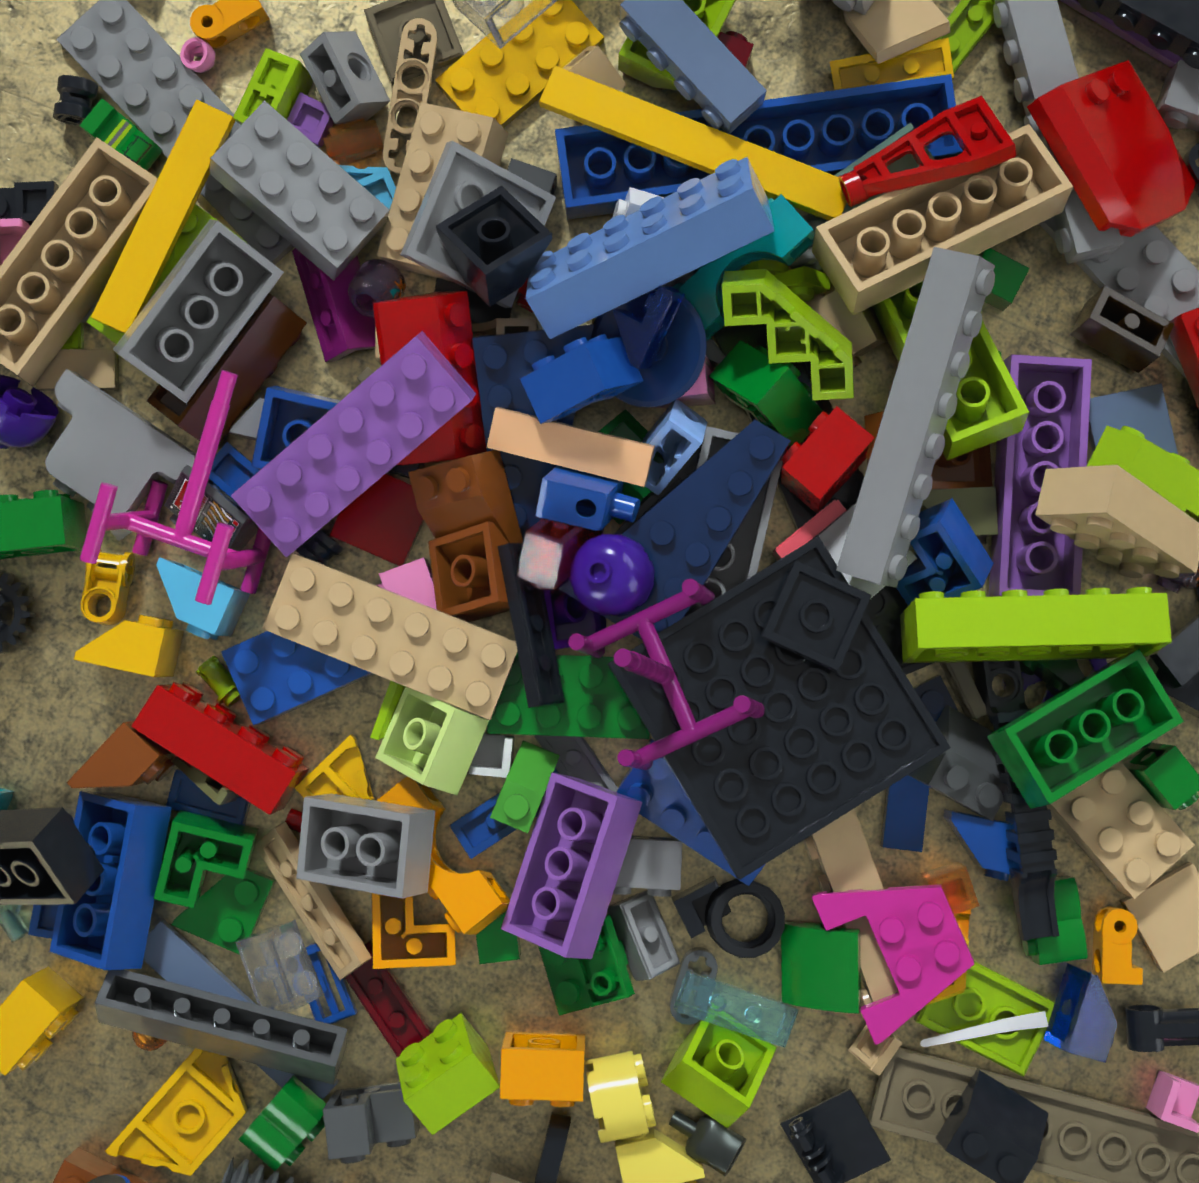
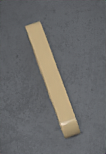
M423 18L410 20L404 26L401 34L384 140L383 161L386 168L400 176L402 167H396L395 160L389 156L391 152L396 153L398 151L400 139H392V133L396 132L404 137H411L414 127H400L396 122V114L402 107H412L418 113L421 102L428 103L438 44L437 32L434 25ZM418 28L425 29L426 36L431 38L430 42H423L421 49V58L429 57L428 63L416 58L404 59L405 53L414 56L415 44L414 40L409 38V35L416 34ZM417 67L423 71L425 80L419 88L410 89L403 84L402 75L406 69ZM407 140V141H406V147H405L406 152H407V149H408V145H409L410 140Z

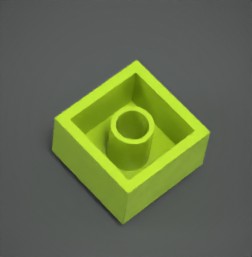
M462 1013L453 1019L441 1022L434 1029L433 1033L419 1043H412L407 1046L400 1056L395 1059L404 1102L432 1135L500 1088L488 1045Z

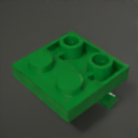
M607 914L592 959L565 958L538 946L559 1016L628 998L635 994L626 967L629 961L622 940L617 938L610 914Z

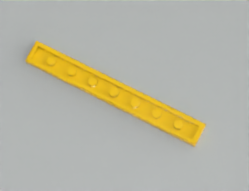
M554 66L539 100L540 107L709 174L715 173V169L728 160L736 159L739 161L748 157L767 197L775 200L782 194L793 207L829 221L842 215L847 204L840 187L839 177L558 66Z

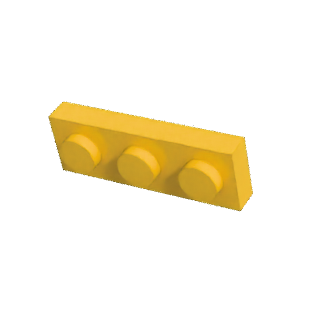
M949 37L930 41L880 64L874 60L870 53L830 61L834 90L951 74L952 80H954Z

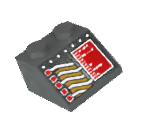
M186 465L181 471L164 505L174 513L170 520L175 525L192 467ZM209 479L193 531L202 539L212 542L217 523L233 526L234 530L228 548L241 551L255 536L259 527L237 502Z

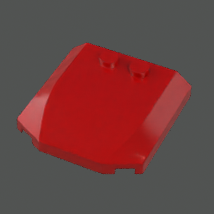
M1129 60L1061 84L1038 97L1027 106L1097 230L1105 232L1112 227L1119 229L1120 235L1132 237L1176 216L1186 209L1196 181L1179 154L1166 123Z

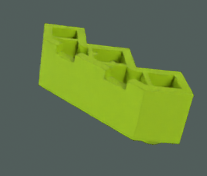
M767 269L724 271L722 282L724 326L766 324L769 364L810 361L812 400L854 398L851 341Z
M1106 426L1087 466L1118 465L1199 522V470L1191 466L1188 459L1178 454L1167 452L1144 438L1145 435L1134 428L1122 426L1119 430Z

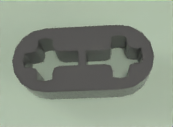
M692 948L684 954L681 960L669 1002L672 1016L681 1024H695L702 1019L706 1012L718 970L715 956L706 948ZM699 956H703L710 970L700 973L698 983L692 982L694 971L688 964L690 961L697 962ZM689 988L694 989L693 1001L698 1008L697 1010L690 1009L688 1015H683L681 1006L676 1003L678 1000L682 1001L687 998Z

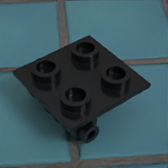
M851 1089L780 1123L814 1183H845L891 1161L889 1154Z

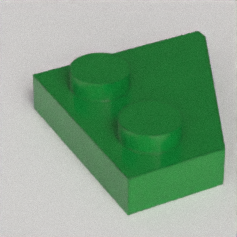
M248 868L244 879L225 875L198 899L194 908L188 907L173 920L171 925L242 956L248 947L276 879Z

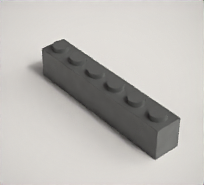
M124 969L108 970L95 1001L99 1023L332 1085L335 1084L346 1049L347 1028Z

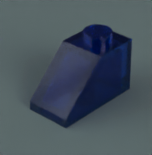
M1067 963L1043 1040L1065 1052L1106 1063L1118 1023L1099 976L1076 965Z

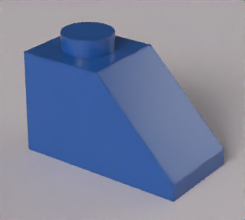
M944 810V819L973 863L985 869L984 876L1008 881L1010 875L1009 868L1019 869V863L1008 859L1006 855V848L1017 847L1016 843L1008 841L1006 837V830L1014 829V824L994 819L991 821L985 817L953 810Z

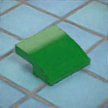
M785 922V928L781 935L782 1002L817 1010L859 1014L861 1010L860 929L832 928L826 931L822 927V923Z

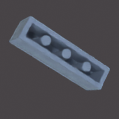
M624 0L620 4L619 25L622 31L633 42L639 40L648 50L646 52L647 56L660 71L666 69L674 77V85L687 100L693 98L703 109L701 113L712 128H721L725 133L730 134L763 104L767 90L683 0Z

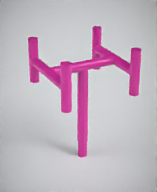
M224 370L221 371L175 529L157 523L168 487L167 483L152 480L143 511L111 513L118 487L101 482L81 551V561L96 564L105 531L126 529L137 533L132 549L133 553L148 556L152 539L207 558L195 601L211 605L221 571L245 566L247 568L240 590L256 594L271 544V540L260 528H258L253 548L242 551L228 548L234 527L224 523H217L212 542L191 535L195 528L228 415L229 404L238 377L237 374Z

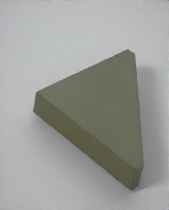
M178 756L174 758L172 763L215 803L223 805L237 800L239 795Z

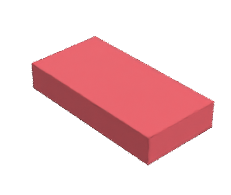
M833 500L773 550L772 555L778 561L808 543L847 511L839 500Z

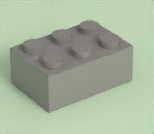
M332 793L304 797L296 879L401 899L428 893L436 810Z

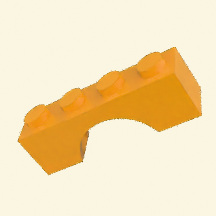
M406 776L376 800L436 810L428 894L435 900L440 899L447 909L444 916L456 932L460 933L462 931L463 934L477 935L507 911L510 899L491 872L477 870L460 874L452 870L442 860L436 845V829L445 808L430 787L424 786Z

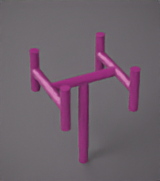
M687 579L683 582L682 592L588 637L579 633L572 634L569 637L568 644L571 649L594 658H601L605 654V646L639 631L650 658L622 648L615 652L614 662L629 672L662 684L681 730L636 751L621 750L617 760L622 766L648 770L652 767L654 760L747 717L760 718L765 713L762 703L740 695L735 698L733 706L696 722L654 626V623L695 603H700L704 606L715 599L712 591L694 579Z

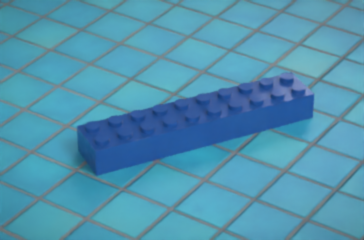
M948 74L764 100L763 104L732 131L730 135L829 174L836 175L909 123H912L916 129L939 113L955 107L952 76ZM703 109L675 112L710 126L701 113ZM587 125L555 129L567 220L613 214L618 199H626L629 187L665 198L677 192L678 187L684 182L693 178L701 180L711 175ZM953 135L941 136L927 145L935 160L954 157L963 152Z

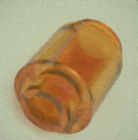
M364 118L330 127L328 128L329 137L323 138L327 155L333 161L337 160L339 165H349L376 157L375 152L383 150V142L375 119L365 121Z

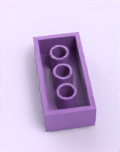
M552 772L501 929L565 958L592 959L642 802L585 780Z

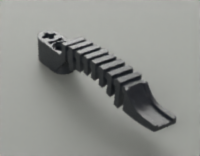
M1019 661L972 662L975 686L986 706L987 716L994 726V732L1031 710L1028 709L1025 703ZM997 675L1004 680L1006 685L1005 692L1001 697L996 695L992 689V681ZM995 753L996 763L1003 764L998 754ZM1005 768V772L999 773L1001 783L1008 785V791L1002 792L1003 800L1011 804V811H1005V819L1007 822L1014 824V829L1006 830V837L1008 841L1016 843L1017 846L1006 848V855L1008 859L1019 863V869L1009 868L1020 939L1027 941L1049 936L1056 937L1059 936L1055 909L1054 886L1058 872L1054 864V860H1057V851L1052 848V840H1055L1054 829H1051L1049 826V820H1052L1051 809H1048L1047 805L1030 809Z

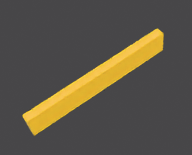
M196 99L91 318L125 334L146 306L210 175V158L225 143L236 121L233 116Z

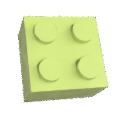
M405 686L375 758L424 786L458 796L489 720Z

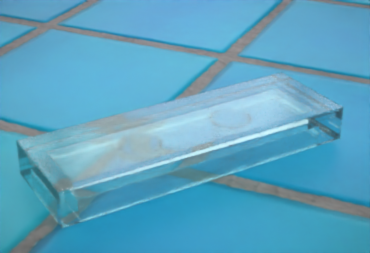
M688 970L673 1007L676 1012L784 1048L799 1011L792 1005Z

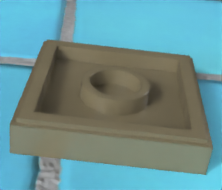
M388 0L364 9L392 86L394 84L401 34L404 26L410 20L423 18L430 21L436 29L438 44L433 71L455 63L464 55L443 0ZM418 28L416 34L409 35V38L414 40L415 44L414 56L405 53L404 59L416 58L428 63L429 57L421 58V49L423 42H430L431 38L426 36L425 29ZM410 67L403 72L402 82L421 76L424 73L417 67Z

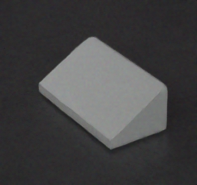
M647 890L608 907L607 913L611 915L618 940L623 942L629 961L628 965L636 981L650 980L681 964L654 896L647 895Z

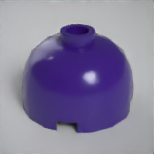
M0 375V448L9 449L10 447L24 448L33 446L45 438L52 429L59 412L58 407L42 391L32 387L30 394L18 388L21 380L5 375Z
M602 534L587 540L576 551L570 564L569 580L574 595L586 608L600 615L621 617L647 601L654 586L655 569L653 563L649 560L648 554L639 542L624 535Z

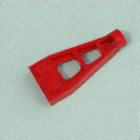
M979 96L939 113L855 166L853 171L840 175L839 183L848 206L853 207L865 202L874 195L980 172L1016 157L1015 143L984 98ZM953 135L963 150L961 154L954 157L932 160L924 149L941 136ZM907 154H912L919 165L917 168L890 173L887 169L889 165Z

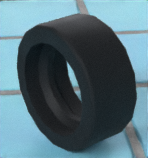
M734 879L722 884L711 895L706 906L705 924L710 937L724 951L739 958H756L768 953L779 942L785 928V912L780 899L770 888L754 880L747 886L740 880ZM739 895H753L759 898L765 905L768 913L764 932L758 938L749 942L737 941L731 938L725 932L722 924V913L726 904L732 898Z

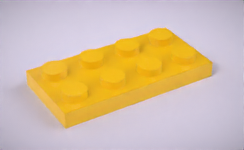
M528 0L437 77L435 82L458 110L494 117L505 128L541 97L554 66L563 68L588 46L600 47L604 44V36L572 0Z

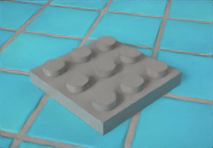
M454 141L447 142L400 255L474 292L460 275L436 231V225L498 187L503 186L545 226L556 197ZM518 290L496 304L504 308H511Z

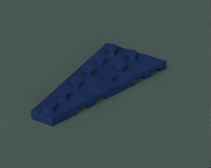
M593 323L579 325L552 339H549L544 329L472 338L486 447L496 407L536 416L520 380L534 371L531 365L551 355H554L555 359L565 354L563 347L577 339L586 337L587 341H589L593 331ZM575 412L561 420H557V422L573 425ZM486 448V451H492V450H494V449ZM500 451L523 543H534L539 569H542L552 520L539 518L535 515L542 478L557 465Z
M754 420L628 528L622 535L639 542L648 554L649 560L653 563L655 569L654 586L647 601L640 607L637 606L633 611L621 617H604L613 623H617L682 592V584L687 579H694L704 586L790 445L791 440ZM570 580L559 588L579 601L573 593ZM692 605L654 623L657 633L686 617ZM639 631L633 633L634 636L642 640Z

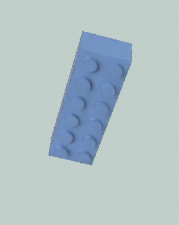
M748 157L739 161L736 159L728 160L715 169V173L701 180L699 178L690 179L681 184L677 192L663 199L661 196L651 198L640 207V210L626 217L625 215L615 216L607 221L602 229L590 235L588 233L579 234L572 238L566 247L554 253L552 251H545L527 279L526 301L549 339L774 232L768 197Z

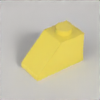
M650 1128L648 1134L615 1140L623 1183H683L705 1178L703 1164L689 1156L683 1146L655 1128Z

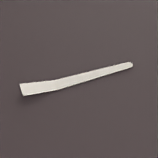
M1042 1011L1009 1017L923 1039L920 1044L922 1047H929L1003 1032L1048 1027L1046 1012Z

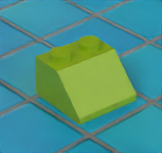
M710 1002L702 1019L694 1024L675 1052L661 1083L728 1128L750 1108L777 1047Z

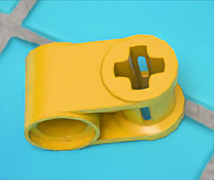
M100 549L97 563H86L85 582L80 606L83 615L88 620L102 625H114L124 618L130 585L135 572V555L133 552H125L124 555L105 553ZM105 566H113L116 569L105 568ZM108 596L111 601V609L106 615L100 617L96 611V605L101 598Z

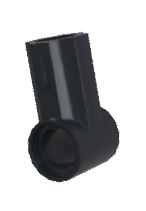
M1130 1005L1125 1007L1127 1049L1137 1052H1159L1165 1049L1164 1046L1199 1045V1008L1163 1009L1155 1005Z

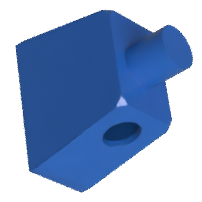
M557 465L542 478L535 516L599 531L614 517L633 523L639 511L640 499L622 494L624 485L622 481Z

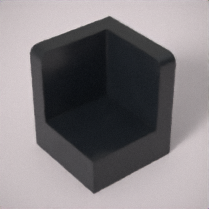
M714 876L671 897L691 939L706 931L704 928L706 926V906L711 895L719 888ZM728 903L724 908L722 917L728 915L731 912V908L729 907Z

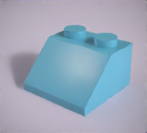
M159 557L156 566L176 618L188 623L186 631L207 640L209 638L217 640L219 636L231 637L250 593L219 580L212 604L199 603L195 601L202 572L182 563Z

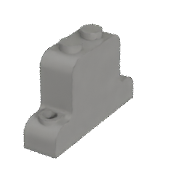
M68 369L64 371L56 383L55 396L59 401L57 405L72 415V419L45 460L47 471L56 478L53 485L72 497L77 492L89 500L87 508L93 511L101 482L109 483L118 487L111 513L133 512L138 509L149 493L152 480H157L159 476H162L175 484L183 468L186 465L193 466L196 453L78 373Z

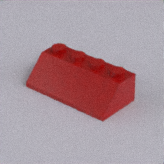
M438 291L373 303L381 366L423 331L476 393L469 404L397 465L455 460L487 452L467 291Z

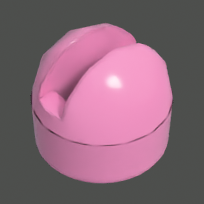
M194 37L184 43L180 52V58L187 68L194 72L204 73L214 66L215 51L209 43L201 38ZM194 56L200 57L202 59L200 61H194Z

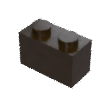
M1105 285L1084 304L1070 335L1139 373L1160 357L1174 324Z

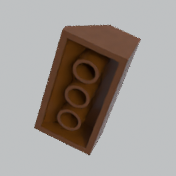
M268 293L187 404L160 384L147 399V402L181 429L200 441L221 371L224 370L237 374L238 377L229 404L230 408L220 439L222 441L228 435L230 426L241 411L251 404L254 394L264 380L275 372L279 360L288 348L298 341L301 331L307 322L275 296Z

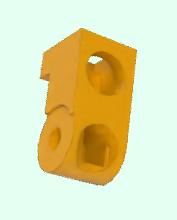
M219 0L213 5H202L196 8L190 17V26L197 38H201L209 43L213 49H218L258 27L270 18L259 0Z
M1106 906L1095 915L1093 923L1092 979L1100 983L1143 985V968L1132 964V940L1137 934L1138 925L1134 915L1129 911L1115 906Z

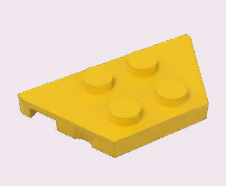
M195 1048L105 1152L110 1156L117 1157L120 1155L140 1160L141 1164L153 1167L163 1166L169 1168L172 1172L191 1176L248 1111L228 1057Z

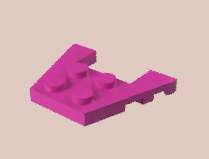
M941 884L889 887L888 889L879 890L855 889L845 892L828 893L827 891L813 893L811 896L826 931L866 916L899 992L864 1005L860 1010L875 1045L883 1042L975 964Z

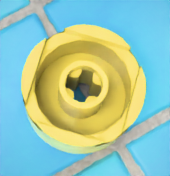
M632 1050L585 1060V1066L588 1070L586 1075L594 1118L598 1119L600 1130L598 1135L601 1143L648 1134L650 1127L657 1126L650 1094L642 1095L641 1087L648 1086V1080L641 1053L634 1055Z

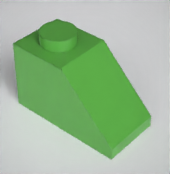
M523 740L490 818L528 833L560 755Z

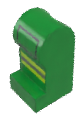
M102 98L79 125L93 140L96 137L146 171L150 169L163 151L154 141Z

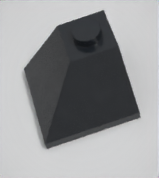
M503 186L498 187L436 225V231L464 282L489 307L524 285L552 240V233Z

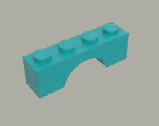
M782 194L775 200L773 198L768 199L774 232L695 269V274L684 284L680 282L671 288L683 295L698 312L705 329L706 342L724 326L722 298L724 271H737L745 265L759 260H773L790 266L813 245L815 231Z

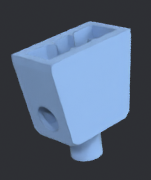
M675 400L669 405L642 440V443L655 446L645 487L657 495L662 492L702 444L708 423L703 417L679 400ZM656 452L662 455L664 463H657L653 460Z

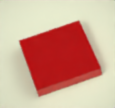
M383 475L339 513L330 536L397 566L404 565L424 523V519L417 508L412 485L390 475Z

